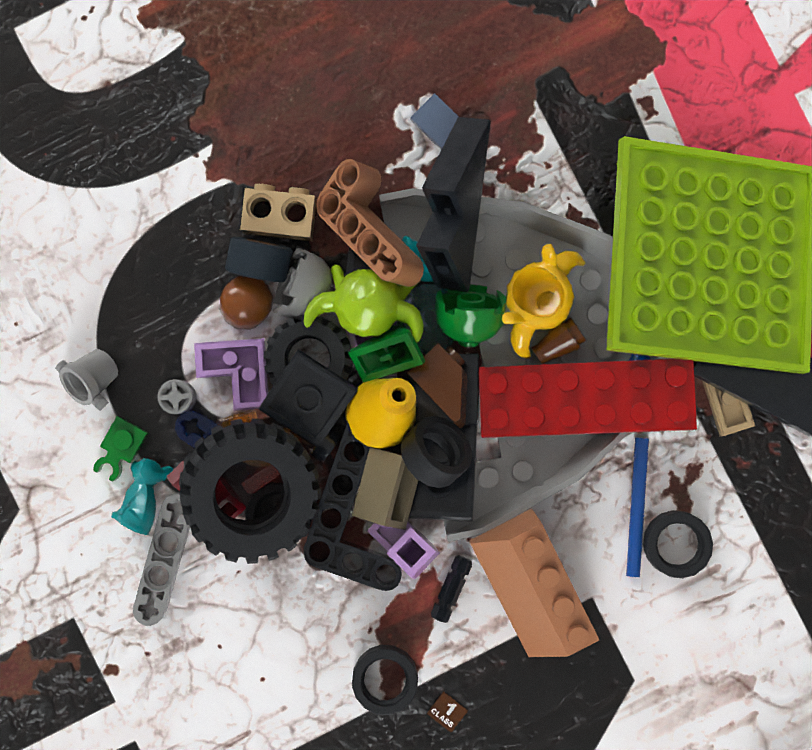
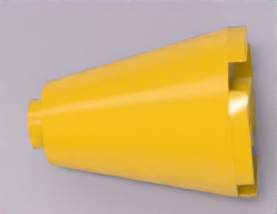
M401 378L374 379L362 383L357 387L358 390L345 411L346 420H348L352 434L364 445L376 449H385L400 444L403 437L414 427L416 420V393L413 386Z

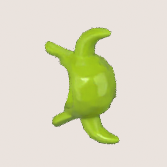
M339 265L332 266L331 273L336 290L323 292L314 297L304 313L303 322L306 328H309L319 315L335 312L341 327L353 335L379 337L389 331L396 321L405 323L410 327L416 343L420 341L423 334L424 323L420 311L414 305L404 301L416 285L406 287L384 281L371 269L356 270L344 277L343 270Z

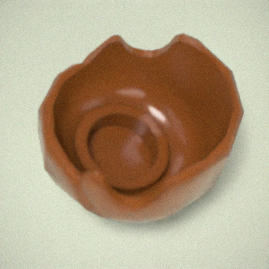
M240 275L228 282L222 290L219 310L225 322L234 328L251 330L269 316L272 311L273 295L268 284L263 280Z

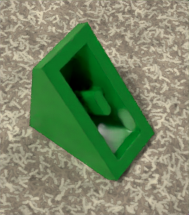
M394 325L381 336L371 337L348 352L363 383L425 363V359L411 331Z

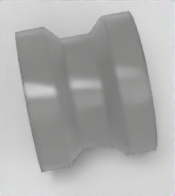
M169 380L158 391L159 405L170 414L187 413L196 403L197 395L195 389L184 380Z

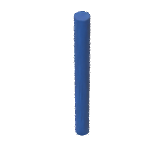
M635 438L626 576L640 577L649 438Z

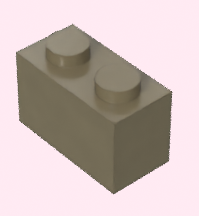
M370 447L360 487L355 497L352 516L386 527L406 529L418 480L407 469L402 455Z

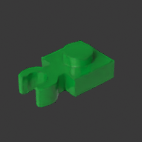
M116 416L100 445L108 453L105 457H101L95 462L93 471L96 473L100 472L103 465L108 463L113 468V473L110 475L109 480L112 482L116 481L122 473V460L133 463L149 432L120 416Z

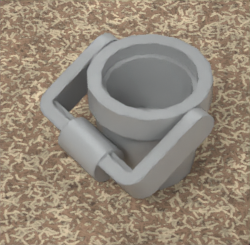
M96 349L74 362L67 363L65 360H62L56 365L55 369L59 372L62 386L76 402L82 405H90L92 403L99 411L109 403L100 393L118 376V369L114 360L106 352Z

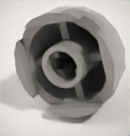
M297 248L291 257L296 262L293 268H289L287 280L278 284L274 303L280 306L273 309V312L287 318L294 317L295 320H301L300 315H304L308 304L314 297L323 292L335 291L336 289L331 287L332 274L326 262L313 253Z

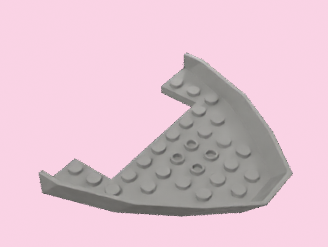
M412 188L379 195L384 223L401 240L404 236H410L411 239L418 241L433 213L423 190ZM481 197L470 284L487 286L488 294L496 296V291L498 290L506 296L507 284L512 279L514 272L532 262H541L542 247L546 244H552L556 254L563 251H575L586 262L584 266H575L567 276L574 293L573 306L567 319L570 317L573 319L587 341L580 345L581 349L553 359L546 364L674 359L606 350L613 236L526 202ZM503 323V326L495 336L478 344L483 367L542 364L532 350V347L538 344L551 329L535 330L529 346L531 358L524 359L517 355L510 342V332L513 324ZM628 433L497 438L501 457L476 462L473 522L443 520L448 542L479 536L579 481Z

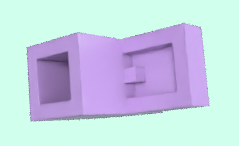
M407 522L405 530L386 527L376 523L367 530L388 551L386 554L413 579H416L440 554L437 548L409 522Z

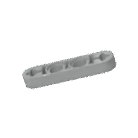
M180 492L169 495L161 505L133 605L135 619L145 626L157 624L164 618L167 612L190 526L185 522L183 513L178 516L176 523L177 525L183 524V530L175 526H164L165 520L167 522H172L174 510L169 509L170 504H174L180 499ZM171 532L176 535L178 546L174 551L168 552L161 548L159 541L163 533ZM162 566L166 568L169 574L166 584L157 585L153 583L150 578V572L153 567ZM146 588L153 592L165 593L164 597L161 595L156 596L154 608L159 609V613H154L150 618L146 617V610L141 609L142 605H146L150 601L152 592H145Z

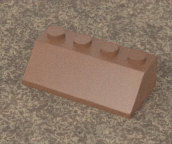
M532 508L469 540L528 657H567L599 641L541 521Z

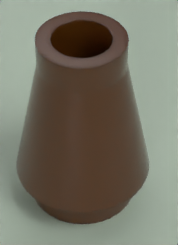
M570 317L563 321L561 325L552 328L538 344L532 347V350L540 362L546 364L553 359L581 349L580 345L587 340Z

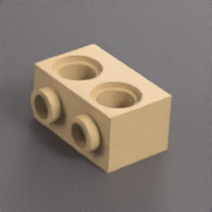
M254 184V189L245 188L240 230L248 235L313 241L316 197L309 195L310 190L291 187L289 188V193L275 191V186ZM262 201L270 203L271 212L267 217L257 218L254 216L253 210L257 203ZM295 205H301L306 209L304 219L299 222H292L287 216L289 209Z

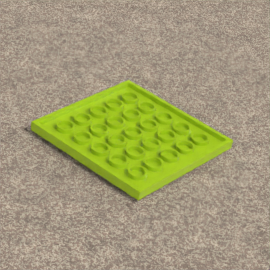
M626 136L621 138L618 142L606 350L798 374L809 373L812 331V166Z

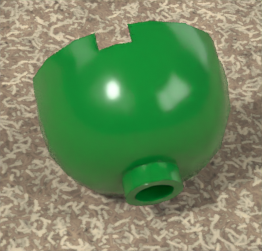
M470 284L468 292L448 290V293L443 295L441 290L437 292L435 304L436 321L442 332L449 338L458 341L459 345L475 347L479 343L495 336L503 326L502 315L506 311V296L502 292L497 290L495 296L487 293V286Z

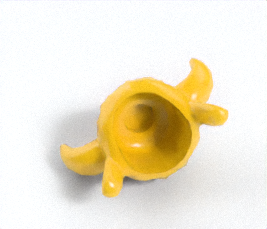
M546 244L542 247V261L532 262L524 268L515 271L512 279L507 284L506 306L510 312L502 315V322L504 324H513L510 332V342L517 355L524 359L531 358L529 346L535 330L556 328L567 319L573 306L574 293L567 276L575 266H584L586 264L583 257L575 251H563L556 254L553 245Z

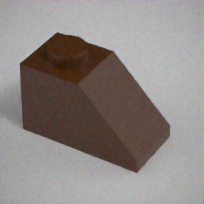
M438 343L424 356V364L411 368L407 373L461 429L466 424L467 374L461 367L465 361L452 347L445 351Z

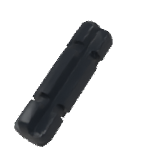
M460 555L455 556L451 565L452 572H448L438 595L439 602H435L431 611V617L443 623L449 621L453 612L451 607L456 605L466 582L464 577L469 575L472 568L471 560Z

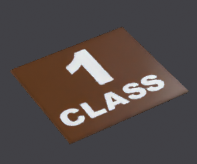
M443 692L427 714L449 732H452L468 710Z

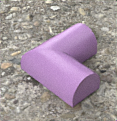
M265 339L194 343L196 378L231 376L234 411L259 409V406L268 394V380L264 368L266 366V360L264 359V351H266Z

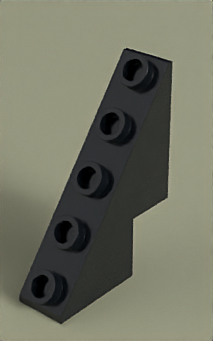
M458 117L422 186V190L433 213L416 246L437 288L468 292L470 289L491 125L490 119Z

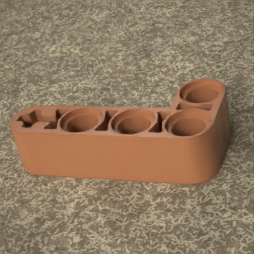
M353 159L342 161L317 199V213L382 280L406 287L416 285L423 276V262L368 208V205L381 186L380 172L372 166Z

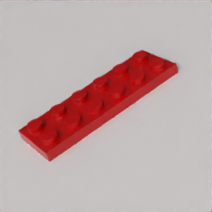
M656 359L479 367L481 438L697 430L694 360Z

